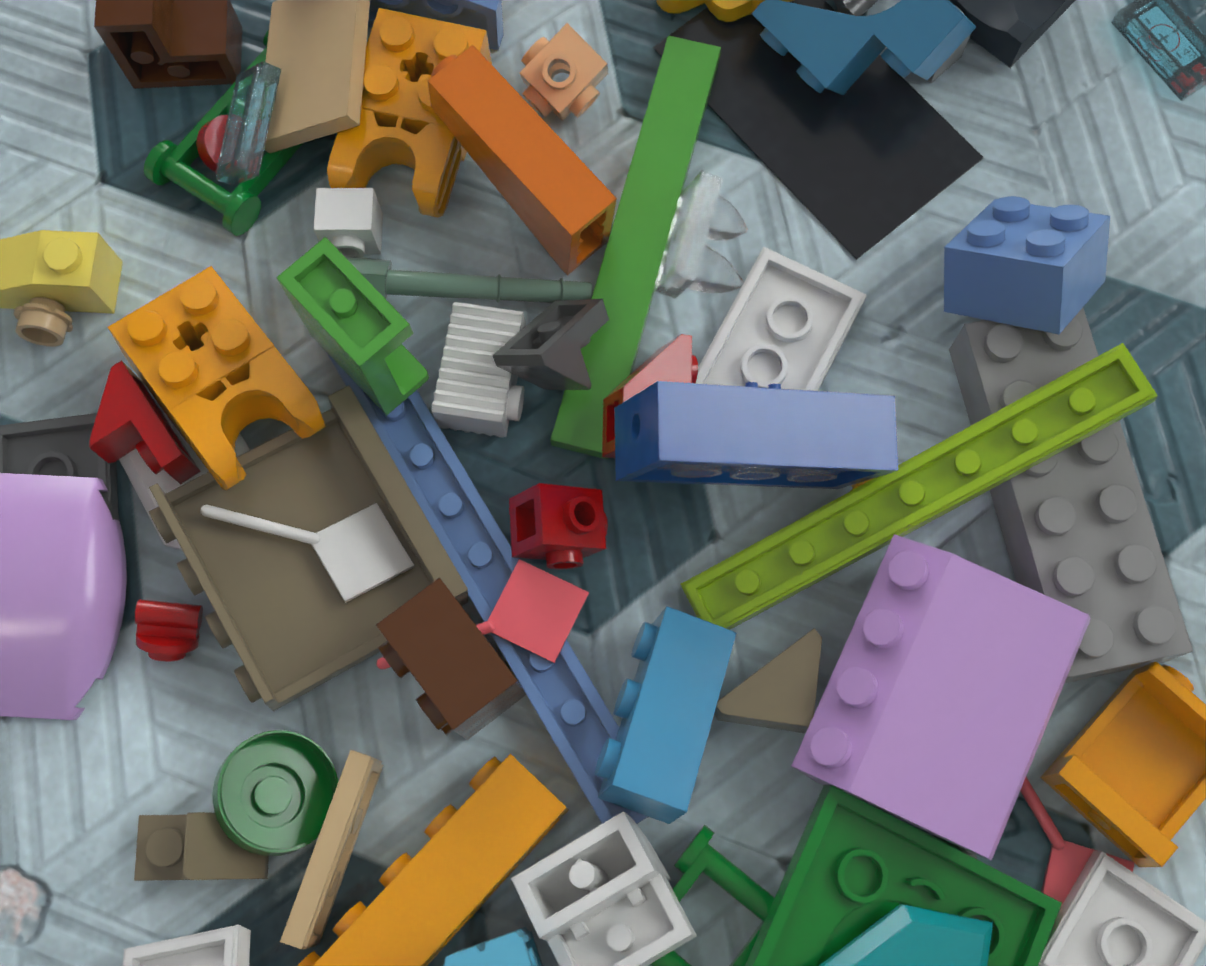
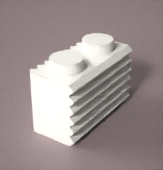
M459 302L453 303L448 334L445 340V347L443 348L441 368L439 369V377L436 382V391L434 392V401L432 403V414L440 428H450L455 431L462 430L477 434L484 433L489 436L496 435L502 438L507 436L509 420H520L524 403V386L516 385L517 376L497 367L492 355L526 326L523 312Z

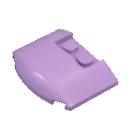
M0 473V716L77 720L85 708L75 706L91 688L95 679H103L109 667L122 625L127 574L126 554L120 521L112 519L111 512L99 492H108L103 480L100 478Z

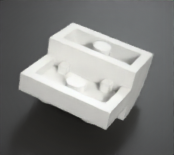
M624 811L511 878L539 939L547 940L559 966H648L697 937L668 882L671 878L642 830Z

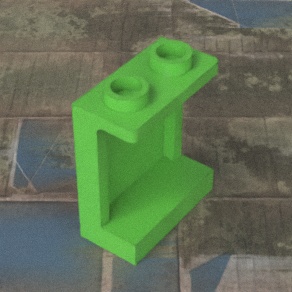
M326 237L276 277L310 335L386 416L428 381L429 374L427 370L402 345L405 340L414 334L410 324Z

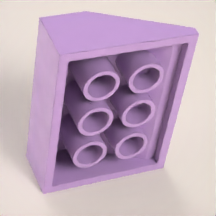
M894 534L791 766L817 783L833 785L897 819L992 861L1091 618L1080 610L953 553Z

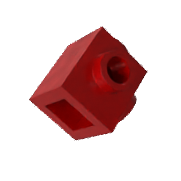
M538 483L509 498L512 558L546 560L547 568L563 570L583 566V558L606 549L608 520L604 512L601 489Z

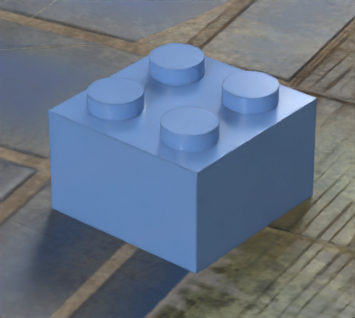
M1017 196L994 199L944 247V312L1060 335L1105 282L1110 216L1089 213L1087 208L1079 205H1061L1054 208L1030 204L1029 200Z

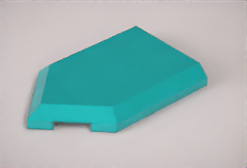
M899 904L819 966H988L993 922Z

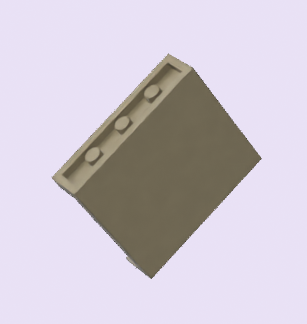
M350 385L328 396L331 409L322 413L326 427L311 437L302 439L291 429L238 456L237 460L247 475L244 480L230 489L223 490L210 472L166 494L158 483L149 487L158 504V507L149 511L155 526L166 543L177 539L186 556V559L177 563L185 582L194 596L205 591L215 610L205 616L211 631L222 649L233 644L244 664L234 670L241 687L251 703L262 698L264 703L273 712L379 653L378 647L385 643L387 639L376 624L439 577L461 606L468 603V589ZM377 503L413 562L414 567L345 603L311 544L205 517L201 514L200 510L203 505H211L317 533Z

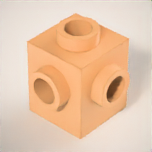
M566 23L550 41L545 37H541L523 56L521 62L525 67L520 72V75L528 87L522 95L545 118L552 111L562 121L571 112L576 117H579L600 95V92L595 87L608 74V64ZM559 73H567L569 75L562 82L553 81L555 75Z

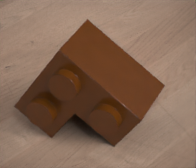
M96 0L94 27L134 89L233 84L241 76L242 26L230 0Z
M440 577L376 624L387 639L385 643L378 647L379 651L400 678L409 672L412 673L425 691L416 698L417 703L438 730L441 729L445 735L450 734L454 730L468 740L526 695L517 679Z

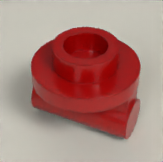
M139 599L135 609V623L137 624L136 646L148 652V656L157 661L171 662L183 659L186 653L195 650L199 646V629L202 623L203 606Z

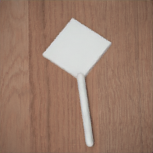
M377 503L317 533L211 505H203L200 510L201 514L205 517L311 544L345 603L414 567L413 562Z

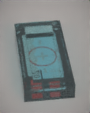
M1135 0L1116 13L1111 23L1181 101L1206 85V35L1174 0Z
M263 61L237 75L215 173L217 176L216 180L236 186L259 176L281 73L280 68Z

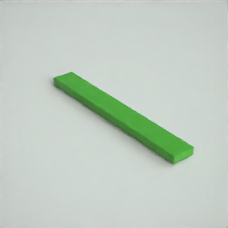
M669 35L667 37L591 298L603 299L609 320L590 337V343L581 348L591 381V389L564 391L550 439L552 446L608 460V458L602 457L603 399L632 374L720 60L721 47Z

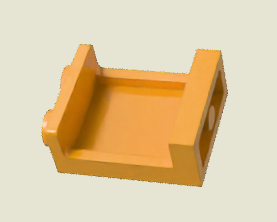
M1157 662L1134 669L1040 777L1130 860L1135 862L1138 867H1163L1179 848L1171 839L1206 799V704L1192 693L1194 686L1186 676L1168 665L1161 666Z

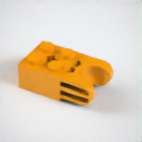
M383 8L378 9L366 45L360 125L337 133L327 167L330 188H366L369 180L381 168L392 164L405 165L415 170L412 180V191L419 205V212L423 215L437 218L444 215L460 163L465 160L467 151L431 108L427 80L431 78L433 70L443 59L450 55L458 57L472 45L492 64L486 30Z
M212 266L108 326L129 365L223 490L230 489L244 480L247 475L237 460L235 443L241 430L250 423L259 419L271 418L279 420L291 427L302 439L311 437L326 427L318 402L310 390Z

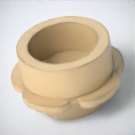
M43 297L32 298L29 303L18 306L14 310V316L18 319L15 329L16 333L24 340L42 346L54 347L62 345L66 332H71L73 329L72 318L65 313L66 309L62 304Z

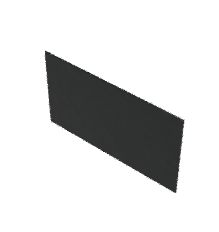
M825 0L790 1V3L835 11ZM707 7L669 35L721 47L720 60L707 105L856 260L984 158L901 75L891 68L880 54L844 95L826 88L819 93L799 76L797 69L802 64L789 51L785 56H782L763 40L760 34L765 27L752 14L733 22H724L714 16ZM667 37L653 47L661 57Z

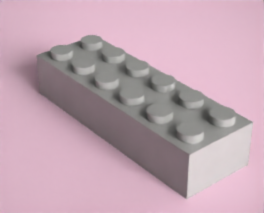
M1084 308L1077 313L1060 335L988 320L964 324L949 349L971 425L1099 356ZM1120 421L990 490L1016 582L1080 610L1091 618L1065 683L1136 669L1152 662L1164 663L1193 652Z

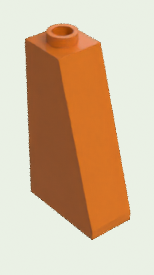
M474 45L470 46L458 57L450 55L443 59L433 70L431 78L427 80L431 108L557 265L568 276L608 242L617 198Z

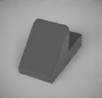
M603 299L554 301L492 355L496 366L546 390L591 389V381L581 348L588 345L591 341L590 337L609 320Z

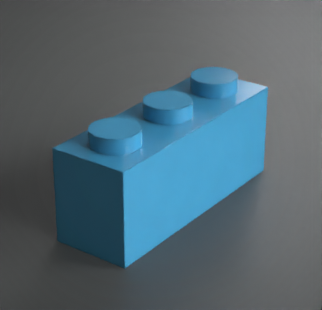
M668 606L665 607L652 624L647 622L642 624L631 655L633 658L640 660L634 681L628 678L624 681L614 707V715L622 718L616 740L609 737L606 739L596 764L595 775L603 778L598 795L599 799L667 824H671L687 813L737 632Z

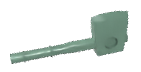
M346 257L385 299L387 295L489 299L496 300L498 303L500 300L553 303L557 300L592 298L591 282L564 281L563 278H560V280L501 277L500 274L495 277L391 270L392 264L390 260Z

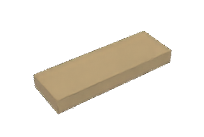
M350 749L280 942L301 950L314 947L320 943L383 768L382 761Z

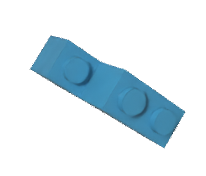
M764 0L752 13L765 27L760 34L763 40L782 56H785L789 51L802 64L797 69V73L809 86L819 93L826 88L842 95L846 93L885 48L886 50L880 56L903 78H906L912 72L929 80L976 28L949 0H901L891 8L869 16H854L781 0Z

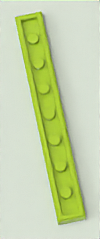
M1121 343L899 464L898 471L876 477L680 585L697 618L730 630L889 545L894 534L903 537L1155 402L1158 395L1124 343Z

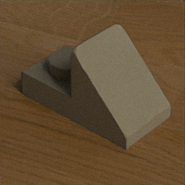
M188 812L187 815H139L134 881L268 879L269 856L257 855L236 845L220 827L215 813Z

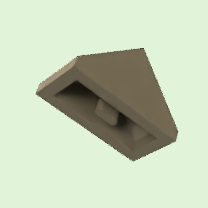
M813 628L718 700L714 713L718 721L806 733L814 716L822 637L817 630Z

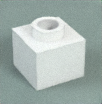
M316 188L313 230L319 242L326 237L345 257L362 258L365 254H381L383 212L374 188Z

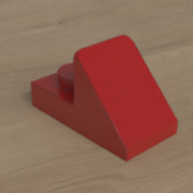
M122 360L113 365L108 375L90 436V449L107 463H114L134 449H137L144 462L154 474L164 470L180 485L201 472L143 382Z

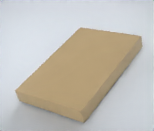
M277 0L272 2L264 78L281 70L264 148L268 153L360 125L370 0ZM260 113L259 123H260V120L263 119V117H261V114H262V113Z

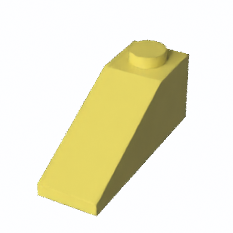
M39 230L0 239V308L15 309L18 306L29 303L32 298L43 297L59 302L69 312L114 314L123 262L102 236L96 232Z

